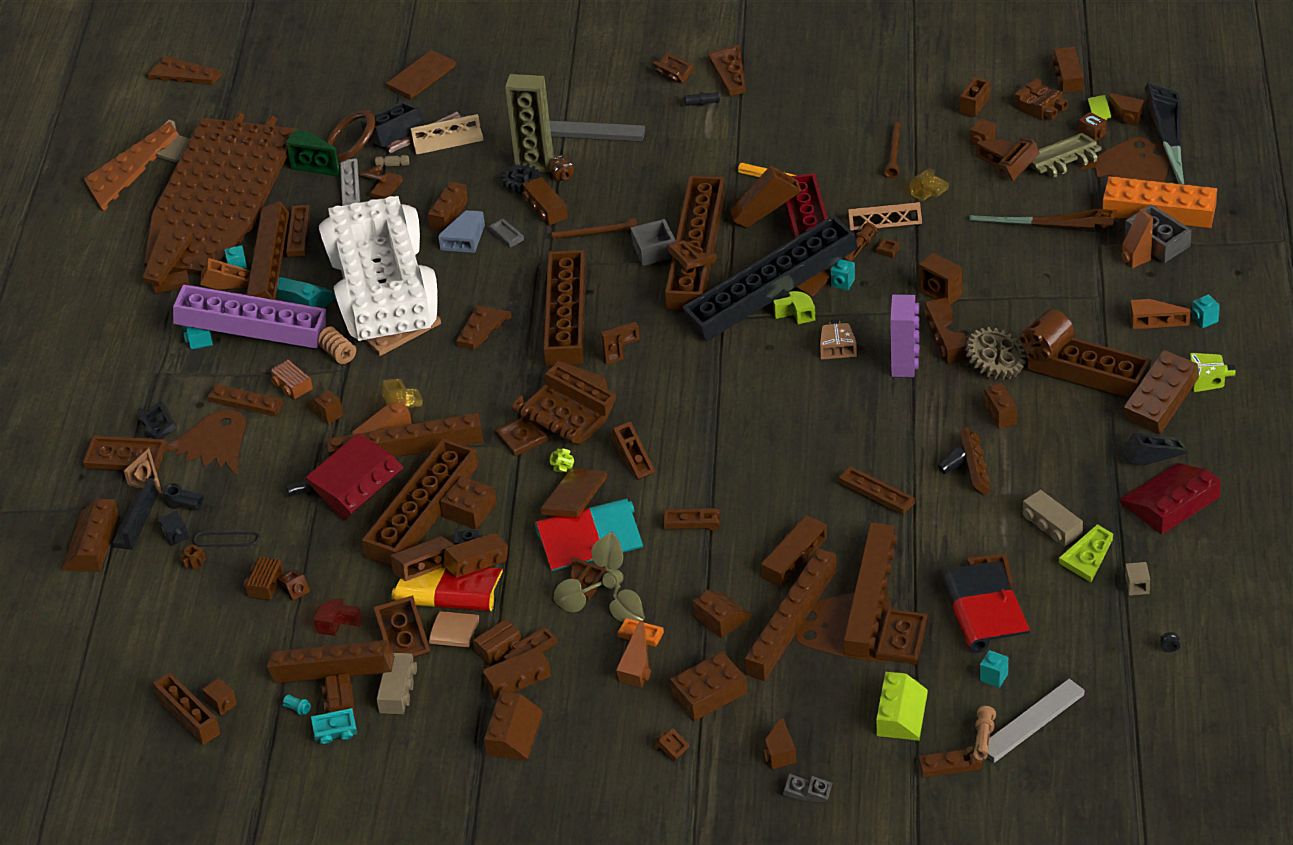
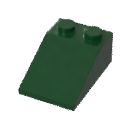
M293 131L286 142L292 170L340 176L336 147L311 132Z

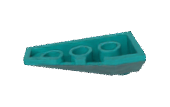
M282 277L278 279L276 296L285 302L324 308L336 299L335 293L324 287Z

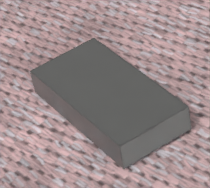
M504 219L488 226L489 231L509 248L524 240V235Z

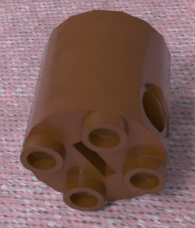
M1049 309L1019 335L1018 340L1027 352L1028 359L1045 362L1073 338L1074 328L1071 321L1062 312Z

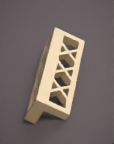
M478 114L411 128L416 155L483 141ZM475 121L476 126L468 127L466 125L468 122ZM452 125L459 126L457 130L452 131L449 129ZM435 129H442L439 134L432 133ZM424 132L426 134L423 137L416 138L415 133Z

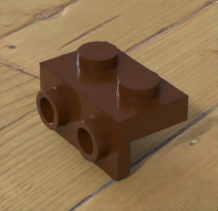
M668 52L660 63L655 60L653 62L656 68L655 71L662 76L665 74L674 82L684 83L695 68L691 63Z

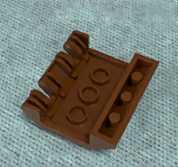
M556 363L545 373V385L526 403H523V396H520L513 403L512 410L525 417H530V420L554 433L560 434L561 437L566 438L572 443L583 444L606 422L617 395Z

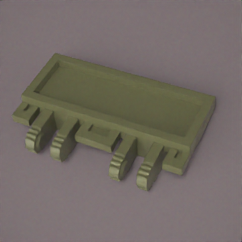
M1080 133L1038 149L1040 154L1028 166L1039 173L1045 172L1054 178L1057 177V171L1062 174L1067 172L1066 163L1075 160L1077 163L1085 166L1088 164V160L1092 162L1097 161L1098 157L1095 152L1100 151L1101 147L1097 145L1095 140Z

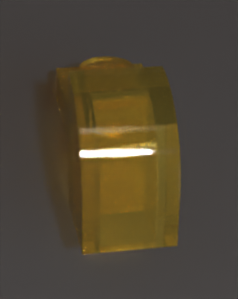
M930 168L924 169L910 181V194L922 201L931 195L938 197L949 188V183L936 177L935 170Z
M401 379L383 380L382 395L387 405L403 400L407 407L422 406L423 399L417 388L406 389Z

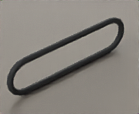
M203 531L193 537V543L197 546H251L257 544L260 540V535L256 531ZM203 534H255L257 536V540L252 543L196 542V538Z

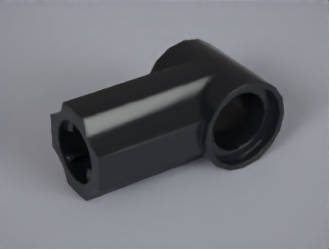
M171 483L164 487L166 504L169 508L185 507L193 510H200L202 508L203 494L183 490L177 483Z

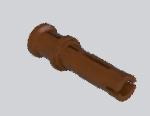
M866 222L863 225L861 232L855 235L858 249L842 258V260L852 262L862 248L870 244V239L878 233L877 227L874 224Z

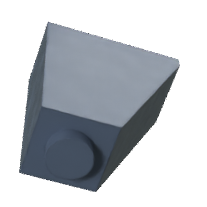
M466 210L439 234L440 250L475 253L485 227L483 212Z

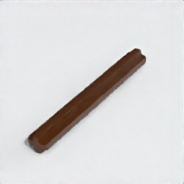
M455 112L433 123L461 118V115ZM435 129L432 133H436L442 129ZM415 133L416 138L423 137L426 133ZM412 134L406 135L402 140L391 142V145L386 147L387 151L393 153L412 144Z

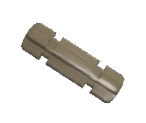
M401 155V157H376L375 164L376 166L381 165V167L384 165L400 166V164L405 166L409 165L408 155Z

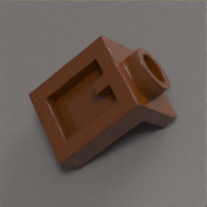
M295 569L277 578L279 584L288 590L292 600H296L310 592L304 575Z
M674 728L668 733L663 731L655 739L657 743L654 749L657 751L661 748L674 762L690 748V745Z

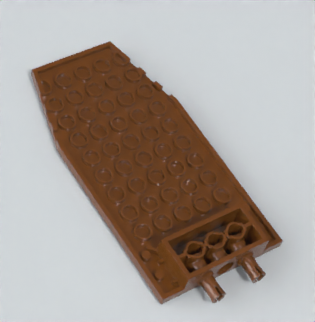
M237 112L233 121L201 118L153 211L144 261L145 268L162 225L191 232L194 236V239L174 265L171 272L186 270L187 274L201 275L208 258L224 262L226 257L225 249L235 247L237 243L240 244L244 239L243 236L253 229L288 156L286 142L293 131L297 129L275 126L277 119L274 116L272 118L268 116L264 125L244 123L246 116L242 112L240 114Z

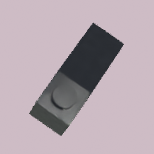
M1134 432L1122 450L1127 460L1135 465H1148L1188 452L1179 438Z

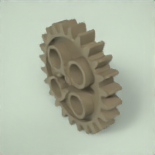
M990 327L986 331L983 328L980 331L975 330L966 343L965 351L968 352L966 357L971 358L969 362L975 363L974 368H980V373L987 372V377L992 374L994 379L998 376L1002 380H1004L1005 376L1011 379L1012 375L1016 377L1021 372L1026 363V356L1023 355L1025 350L1020 349L1022 344H1016L1017 338L1011 339V334L1005 335L1004 330L1001 333L998 332L997 328L992 331Z

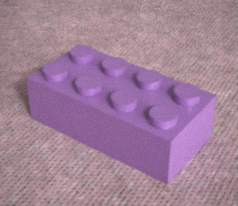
M892 295L890 319L892 377H914L915 369H919V358H916V356H919L920 349L919 344H916L919 343V331L916 330V328H919V317L915 316V314H919V303H915V295Z

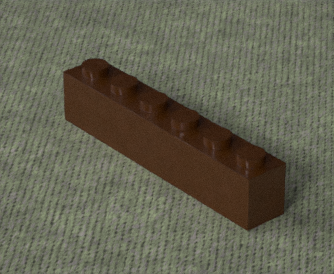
M382 640L272 651L267 668L275 683L325 679L327 676H338V674L344 673L356 676L392 672L395 656L388 641Z

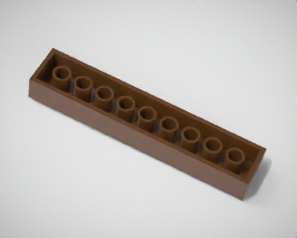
M689 176L676 242L682 240L689 242L694 246L703 248V253L707 255L715 252L726 194L725 177ZM674 257L672 258L665 292L667 309L683 310L682 307L707 292L712 263L686 270Z

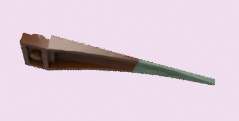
M1093 209L1069 214L1036 217L970 215L969 220L1095 232L1097 224H1099V227L1104 228L1110 227V225L1113 226L1117 210Z

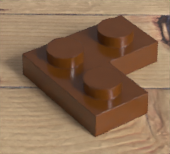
M636 321L601 332L603 356L606 364L624 359L623 345L640 340L639 326Z

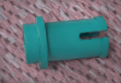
M289 694L285 696L283 700L284 707L297 711L299 715H306L310 711L311 705L308 703V700H300Z

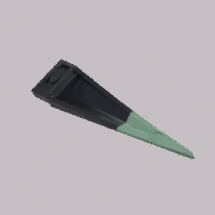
M1147 83L1144 88L1147 96V106L1178 183L1184 185L1180 148L1181 101L1178 92Z

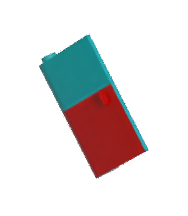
M625 498L586 508L578 518L555 516L535 521L539 540L542 541L551 571L572 566L573 557L586 562L593 561L591 555L593 545L610 532L616 535L623 553L643 548L633 516L634 506L632 501L628 502V499Z

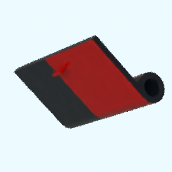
M1000 561L947 569L941 574L942 584L971 652L980 653L985 651L992 639L1030 633L1028 624Z

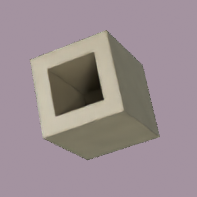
M1147 563L1126 564L1125 580L1129 596L1150 594V576Z

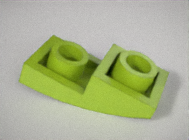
M1105 95L1088 98L1091 113L1105 120L1111 118Z

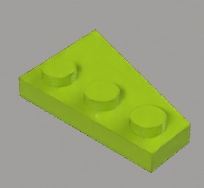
M1096 525L1059 557V564L1087 581L1092 582L1113 540V533Z

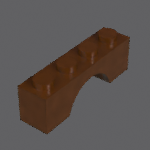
M947 297L925 302L923 317L925 321H928L930 333H934L935 344L940 346L941 356L945 357L947 364L968 360L969 357H966L968 352L965 351L967 339L964 333H956L946 328L952 324V308Z

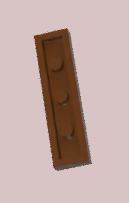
M310 205L292 206L286 250L287 257L305 256L311 212Z
M218 384L214 386L208 395L209 402L275 417L284 405L281 398Z
M965 427L960 433L972 484L986 495L991 492L990 478L986 472L987 465L983 460L984 453L980 447V437L976 432H972Z
M851 466L839 477L840 484L902 515L915 504L914 497Z

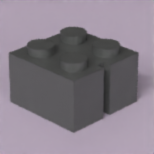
M665 219L631 227L632 245L638 254L642 266L673 258L667 251L668 244L675 243L676 240Z

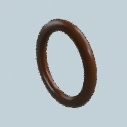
M357 110L342 119L332 130L326 142L334 146L339 134L350 123L359 118L367 119V125L361 138L349 150L337 155L338 163L344 162L356 155L368 142L375 127V117L371 111Z

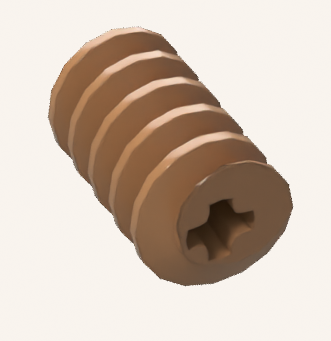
M326 327L319 334L318 345L338 363L346 364L355 357L356 347L335 330L334 327Z

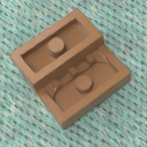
M440 611L434 622L429 644L470 647L474 640V630L479 624V615Z

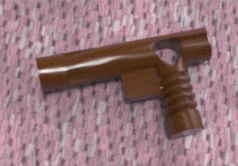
M377 165L368 171L362 170L359 172L360 177L385 182L387 179L385 175L379 173L382 171L381 165Z

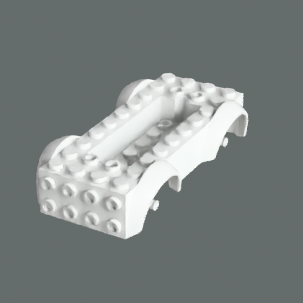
M398 196L328 208L329 217L319 224V230L332 267L342 271L343 280L334 286V292L350 335L360 341L431 328L437 315V283L434 270L427 266L418 265L415 257L419 252L420 237L419 219L416 209L409 205L400 204ZM376 258L381 259L378 263H374L372 260ZM386 279V282L379 283L378 280Z

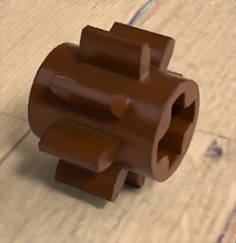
M195 545L184 548V554L180 555L184 567L193 570L203 566L202 561L206 560L202 547L198 548Z

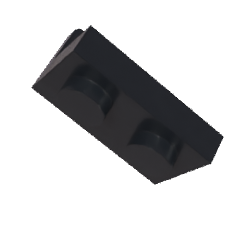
M162 401L147 413L142 408L138 409L140 414L139 420L147 427L145 431L151 438L163 439L177 428L166 405Z

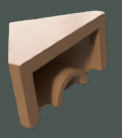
M148 448L125 469L127 484L136 488H144L148 478H153L157 493L160 495L162 491L151 452Z

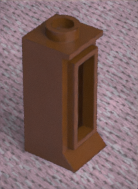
M1020 138L1021 141L1014 146L1000 163H994L1002 179L1009 175L1011 181H1014L1040 154L1034 140Z

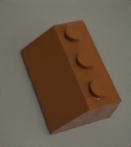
M500 691L484 738L487 756L528 761L543 710L521 694Z

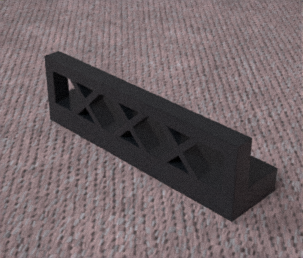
M148 478L144 488H138L112 542L114 548L133 549L158 496L153 478Z

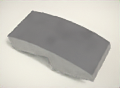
M789 774L783 795L804 801L827 802L833 783L814 776L809 781Z

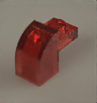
M332 599L323 603L313 619L317 634L336 636L340 624L360 627L362 623L360 608L344 605L343 599Z

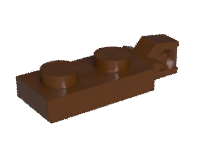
M543 627L514 644L509 654L504 656V661L536 647H539L544 652L558 644V638L546 627Z

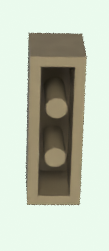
M1039 490L1023 501L1024 517L1064 547L1082 536L1083 521L1042 490Z
M393 653L395 658L392 672L383 673L377 703L379 713L404 714L406 706H409L410 703L409 690H413L414 682L412 677L417 673V663L414 662L412 654Z

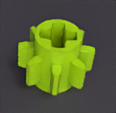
M564 448L557 449V451L551 454L550 464L554 466V471L561 473L562 471L567 472V470L572 468L574 458L569 455L570 450Z

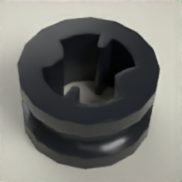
M1167 632L1161 636V647L1165 652H1175L1180 648L1178 634Z

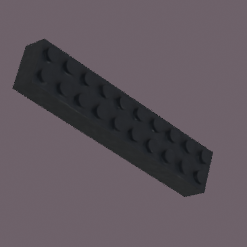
M835 215L829 217L684 305L682 308L687 323L707 342L856 251L858 246L855 233Z

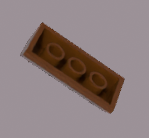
M95 499L81 511L62 570L101 572L119 518L115 499Z

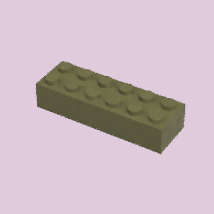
M510 74L505 90L515 164L517 166H520L521 163H523V166L530 164V167L535 166V170L550 172L549 164L554 155L544 76Z

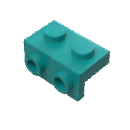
M352 708L311 717L316 743L327 744L336 738L346 740L357 734Z

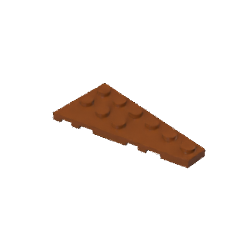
M171 122L161 126L158 130L149 134L146 138L84 178L104 211L108 208L107 204L112 199L116 200L119 197L118 193L123 188H127L146 169L144 166L149 161L153 162L157 158L156 154L160 150L166 149L179 135Z

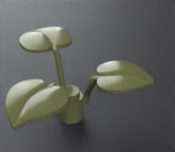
M610 532L599 539L591 550L592 559L595 564L600 567L605 566V570L608 571V573L604 574L602 581L582 589L581 583L577 579H567L557 586L554 592V601L565 611L574 613L582 610L586 604V597L583 593L601 585L607 588L615 587L613 594L615 600L610 603L612 615L621 622H624L625 618L643 621L645 616L642 602L637 593L628 589L618 593L621 587L619 584L623 581V574L617 569L622 565L623 551L616 535Z

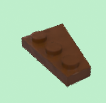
M477 305L456 340L457 346L474 350L488 338L490 332L494 329H499L504 320L508 321L512 317L511 312Z

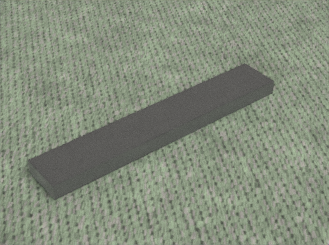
M550 121L551 136L643 141L645 126Z

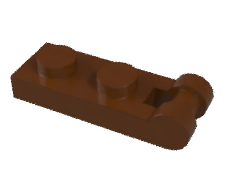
M716 508L665 509L664 529L709 528L712 531H716L720 528V521L718 520L720 518V511Z
M970 746L965 750L919 756L923 778L976 771L982 768V760H977L974 757L975 746Z

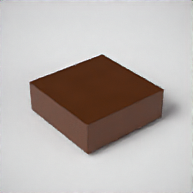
M883 238L876 248V254L893 258L900 249V242Z

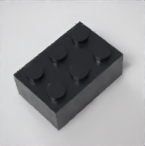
M403 101L375 114V127L368 141L381 147H387L391 145V142L404 139L406 135L411 133V128L425 125L420 108ZM367 119L361 121L363 131H365Z

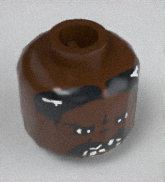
M557 156L551 160L549 171L554 179L563 181L572 177L574 167L567 157Z

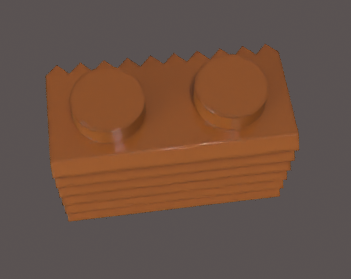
M288 359L271 370V380L274 386L280 387L286 396H291L294 400L313 389L311 378Z

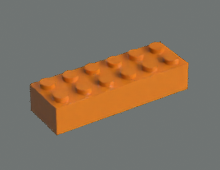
M1108 177L1103 197V209L1117 210V218L1129 219L1137 214L1139 209H1144L1152 204L1184 225L1211 228L1216 208L1217 188Z

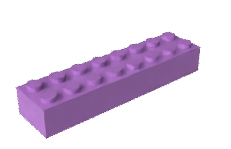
M183 284L173 306V324L318 348V336L326 327V309Z

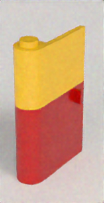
M442 567L408 581L400 578L396 588L392 590V600L396 601L413 595L416 606L492 611L494 589L503 571L502 568L487 567L456 578L446 567Z

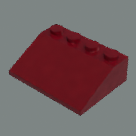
M357 433L305 477V480L346 521L390 483L404 467L391 453L360 433Z
M1176 463L1121 498L1120 503L1162 535L1220 497L1221 480L1207 469Z

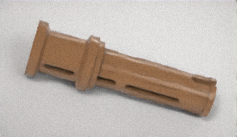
M981 706L977 710L978 720L975 723L977 736L974 757L977 760L986 759L988 755L990 733L994 730L995 724L993 720L996 718V711L990 706Z

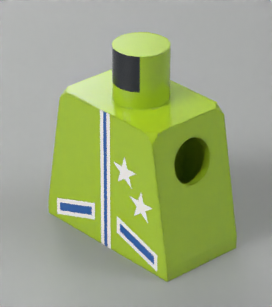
M1190 353V361L1198 364L1199 379L1193 386L1194 392L1222 388L1225 384V377L1235 376V365H1224L1221 355Z

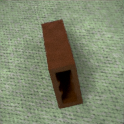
M770 165L730 210L733 217L732 220L737 225H742L746 228L750 227L799 194L801 189L798 180Z

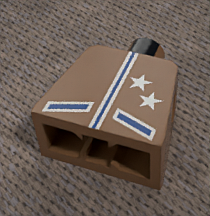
M834 319L830 321L829 325L822 326L820 341L821 359L857 357L856 340L848 323L840 324L839 320Z

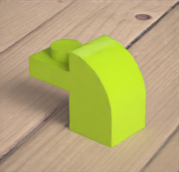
M799 291L789 292V297L773 300L774 316L776 319L794 315L797 324L815 321V306L809 295Z

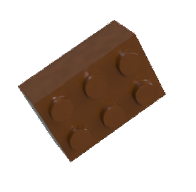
M723 651L670 679L672 697L694 721L747 694L746 676Z

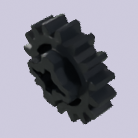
M521 163L520 166L514 164L512 168L507 167L508 171L504 170L503 175H501L503 187H506L507 191L511 189L512 193L518 191L520 194L524 191V183L539 178V171L535 170V166L530 167V164L523 166V163Z

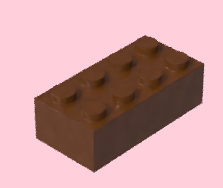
M1163 350L1124 406L1126 420L1160 435L1199 379L1198 364Z

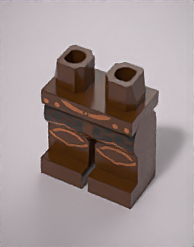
M1035 78L1026 87L1024 86L1015 93V108L1038 117V119L1043 121L1047 117L1054 119L1058 114V109L1065 111L1068 108V100L1062 98L1061 91L1053 88L1049 89L1041 85V80Z

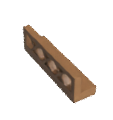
M920 202L848 209L847 212L851 231L862 230L863 225L866 222L872 223L870 218L876 216L883 218L880 224L875 225L877 229L922 224ZM907 213H917L918 220L910 221L905 216ZM898 214L901 217L897 223H892L887 219L889 215ZM863 218L865 222L862 226L854 227L853 219Z

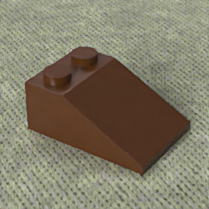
M413 595L374 607L383 640L388 641L393 653H409L413 655V658L431 653Z

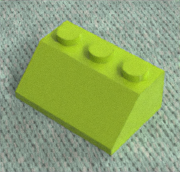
M885 672L877 714V736L920 740L928 690L908 674Z

